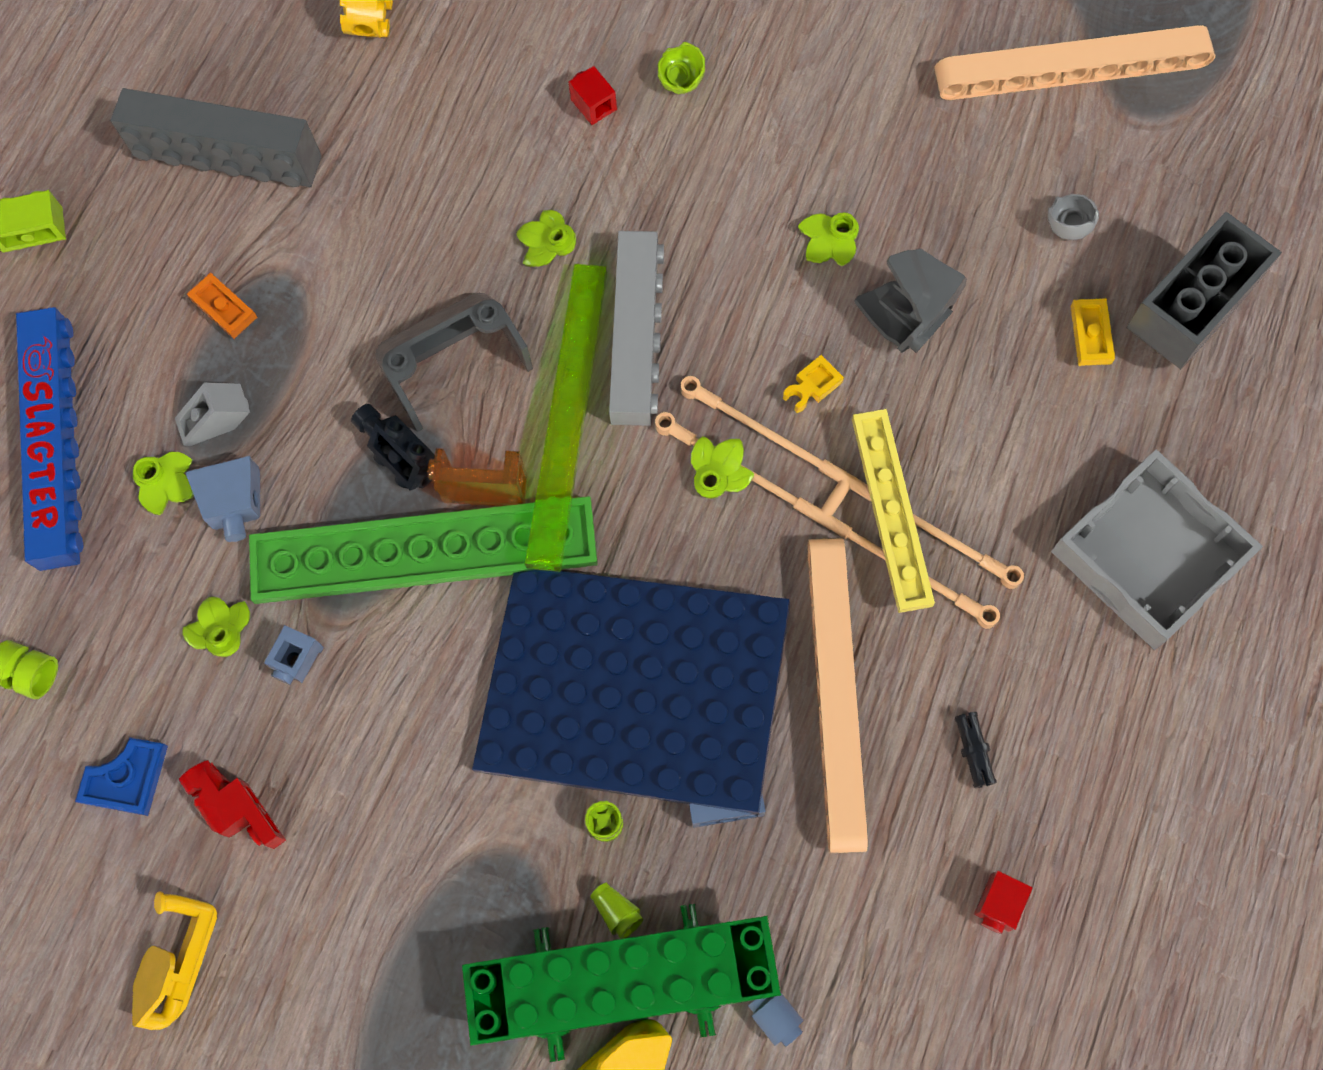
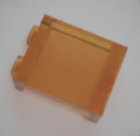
M436 448L435 459L429 460V480L433 481L434 489L438 491L444 503L491 506L525 504L527 473L520 451H505L504 470L452 468L442 448Z

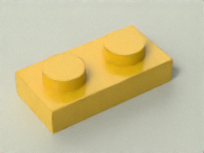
M1107 298L1073 300L1070 307L1078 366L1112 364L1115 360Z

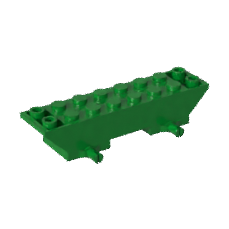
M689 904L690 920L688 919L687 906L682 905L680 908L684 929L551 950L549 927L533 929L536 952L462 965L470 1046L533 1036L547 1038L549 1062L557 1061L555 1045L558 1061L565 1060L562 1036L572 1030L682 1012L697 1014L700 1038L707 1037L705 1021H707L709 1036H714L716 1033L712 1012L721 1006L781 996L768 916L698 926L696 904Z

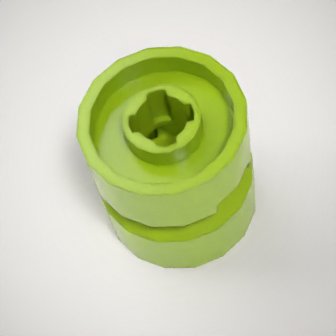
M12 640L1 642L0 687L13 689L16 693L31 699L43 697L55 681L58 671V660L38 650L29 652V647Z

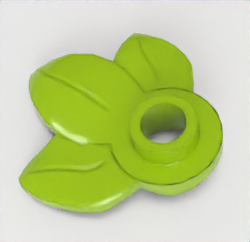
M543 210L539 221L525 223L516 232L520 242L529 247L523 260V264L528 267L547 265L556 255L565 256L571 253L576 245L574 230L565 224L564 217L554 210Z
M842 212L830 217L818 213L804 219L798 225V229L811 238L806 249L807 261L822 263L833 257L838 265L844 266L854 258L857 249L854 240L858 236L859 225L851 214ZM845 228L848 232L842 233L837 231V229Z
M702 436L695 443L691 453V463L696 470L694 487L699 495L707 499H714L720 497L725 491L740 492L750 484L754 473L741 466L744 448L740 439H728L715 447L708 438ZM710 475L717 478L716 484L712 487L704 484L705 478Z
M169 452L160 458L144 457L138 460L133 467V479L140 487L138 498L142 506L152 514L161 515L166 508L168 500L171 502H185L193 498L194 494L187 476L184 474L190 467L192 459L180 452ZM152 470H156L155 475L147 479V474Z
M218 597L206 598L198 609L197 617L199 621L183 627L184 639L194 649H207L215 656H231L239 649L241 643L240 632L250 619V610L245 601L238 602L229 608Z

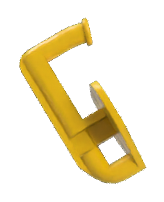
M159 891L154 899V908L157 914L170 911L191 916V920L176 964L174 953L156 946H151L142 958L133 984L132 1025L149 1030H161L170 1026L186 1009L217 920V911L213 905L180 895L164 894L162 891ZM165 995H167L162 1012H154L165 998Z
M645 1019L626 1026L577 1070H664L672 1038L663 1025L656 1020Z

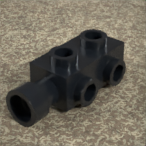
M365 404L358 408L351 417V423L361 433L366 432L370 437L367 447L374 453L373 458L375 462L386 466L395 475L397 485L409 489V491L429 485L434 479V471L439 458L396 415L381 420V414L371 404Z

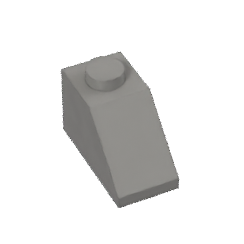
M204 382L175 417L183 445L192 446L235 430L250 413L248 400L244 396L241 384Z

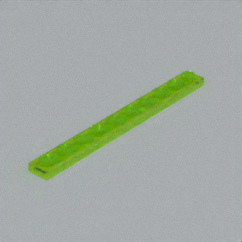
M574 264L525 559L527 569L561 572L607 279L606 266Z

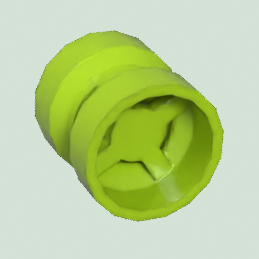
M599 801L587 810L585 824L590 834L596 840L610 842L621 834L623 818L619 809L613 803Z

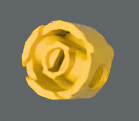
M340 0V6H343L344 15L340 14L343 34L378 38L389 37L390 21L386 19V11L392 10L393 0Z

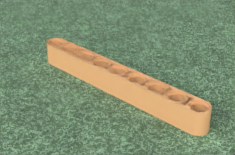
M1197 25L952 56L940 60L936 63L934 69L940 97L945 100H956L1198 69L1209 65L1215 59V52L1207 27Z
M843 538L808 539V569L829 853L867 852V824L845 543Z

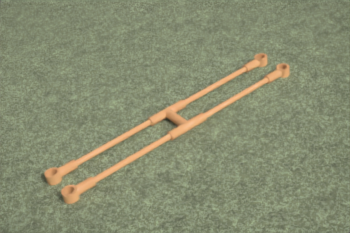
M687 376L682 380L681 393L685 398H696L713 409H720L818 467V471L838 483L820 509L802 497L797 498L755 472H753V482L794 505V509L844 539L849 538L885 560L881 547L852 531V527L833 516L849 490L871 501L867 483L826 459H819L722 402L721 397L700 386L698 378ZM689 384H693L696 386V389L693 391H688L685 389V387ZM663 412L656 417L655 426L659 434L663 436L672 435L683 443L688 444V446H694L699 440L696 438V434L676 423L671 413ZM664 420H667L671 423V425L666 428L661 427L659 424ZM913 514L916 526L979 562V566L1001 578V583L1006 588L1015 589L1022 583L1024 573L1020 567L1015 565L1006 566L987 554L982 555ZM1007 573H1014L1018 581H1010L1007 578ZM929 577L932 589L955 602L954 605L976 617L981 627L990 629L999 621L1000 612L995 606H983L963 593L959 595ZM983 613H991L994 621H986L983 618Z

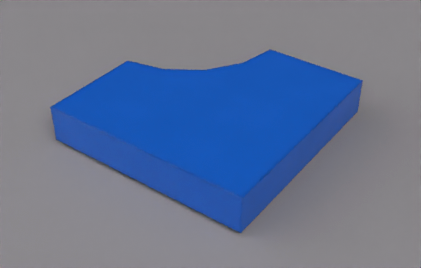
M129 738L124 750L114 760L101 766H85L75 802L148 816L168 746L163 743Z

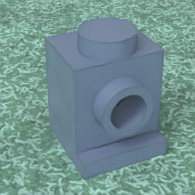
M284 625L264 663L274 670L271 676L288 685H291L293 679L303 683L318 653H321L324 647L316 639ZM299 655L294 666H291V659Z

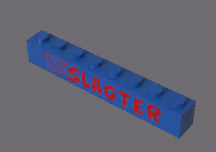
M56 307L16 313L25 562L39 571L79 565L80 552L83 551L84 545L78 528V520L82 518L80 503L77 501V489L80 488L81 482L75 464V458L79 456V447L74 438V427H77L78 420L72 397L76 396L75 383L71 378V367L75 365L74 355L70 349L73 327L70 320L65 318Z

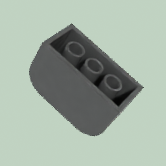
M1225 212L1144 299L1126 328L1181 370L1251 293L1282 252L1231 214Z

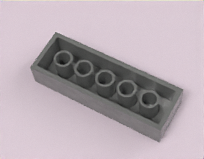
M122 88L110 119L132 155L138 159L145 161L154 159L164 161L173 166H179L180 164L193 166L201 171H221L234 177L239 175L249 176L262 182L271 180L283 182L291 187H312L322 156L307 121L299 118Z

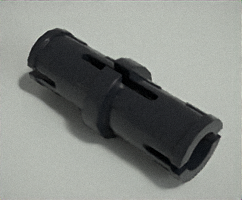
M970 712L967 719L966 715L962 714L956 716L955 721L957 722L964 747L961 749L962 757H967L974 783L973 786L974 788H982L985 784L986 786L996 784L997 780L994 777L988 756L990 746L989 743L984 742L977 717L978 713Z

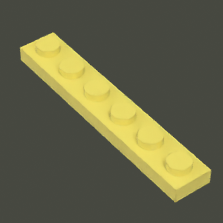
M887 409L855 414L852 417V423L898 613L933 607L935 601Z

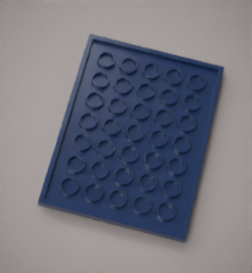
M548 569L513 573L472 770L477 773L759 815L790 599Z

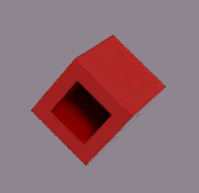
M595 66L577 73L568 81L571 101L591 125L617 110L616 92Z
M1000 871L990 874L974 915L983 919L981 922L982 926L996 933L1002 934L1004 930H1016L1033 887Z

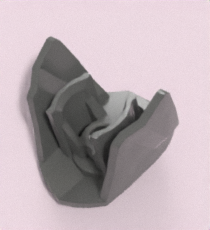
M923 249L907 250L891 255L887 259V265L896 281L888 282L872 291L861 294L854 301L870 323L885 339L897 345V349L901 353L909 348L915 353L920 350L953 312L951 309L967 282V278L962 273L939 261Z

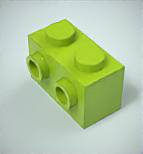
M49 190L34 191L28 195L0 199V250L3 253L66 239L62 206Z

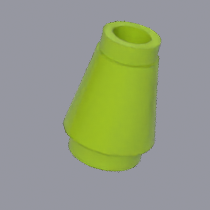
M607 882L601 884L592 892L590 898L594 901L596 908L612 935L617 934L620 939H625L642 924L643 918L639 914L640 909L613 887H610Z

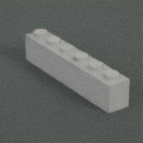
M618 231L609 405L611 425L651 426V414H658V394H652L653 383H659V363H654V353H660L661 333H655V323H661L662 303H656V293H663V273H657L658 264H664V244H658V232Z

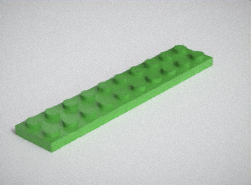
M590 496L249 535L251 601L254 604L513 575L516 572L537 569L562 570L598 565Z

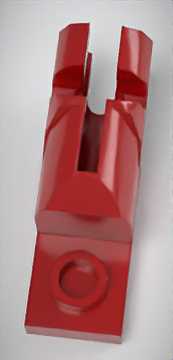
M209 760L193 766L179 778V782L187 794H191L192 797H198L194 800V806L199 810L212 831L230 838L250 824L251 826L247 828V832L258 846L264 844V846L275 849L286 841L247 782L239 778L230 782Z

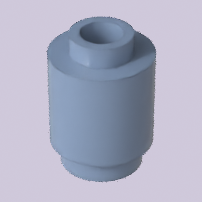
M782 993L781 996L754 1000L748 1005L754 1013L751 1017L774 1046L782 1042L787 1047L802 1034L803 1031L799 1025L804 1020Z

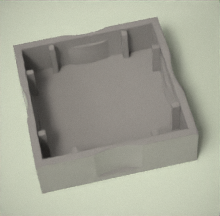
M1156 449L1119 484L1105 501L1095 506L1058 541L1051 552L1151 648L1156 650L1202 607L1203 603L1217 589L1230 580L1263 546L1225 511L1210 503L1199 492L1194 483Z

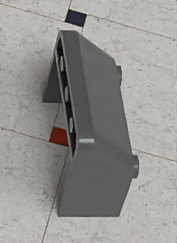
M473 293L384 340L378 345L375 352L376 360L417 432L422 430L423 427L400 383L412 377L417 369V363L477 331L494 333L501 329L527 372L533 369L526 343L503 306L489 295Z

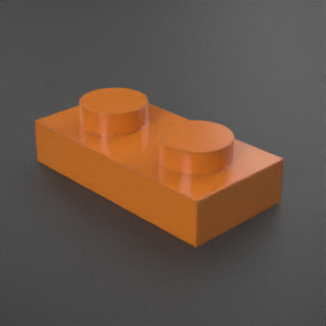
M211 272L187 293L191 301L233 339L258 318L251 308Z

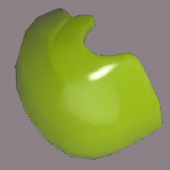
M683 42L675 48H667L657 64L658 79L668 91L676 94L691 92L698 87L704 77L705 57L698 47L688 42Z

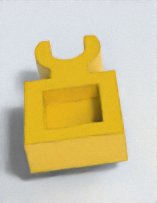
M820 355L796 375V381L799 385L788 386L784 390L783 399L786 401L791 396H798L801 401L795 405L794 411L796 413L802 412L806 408L808 399L811 396L819 403L843 383L844 377Z

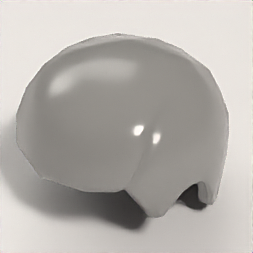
M1081 194L1056 197L1052 206L1048 208V222L1051 230L1062 239L1074 241L1086 237L1094 230L1099 219V211L1095 203Z

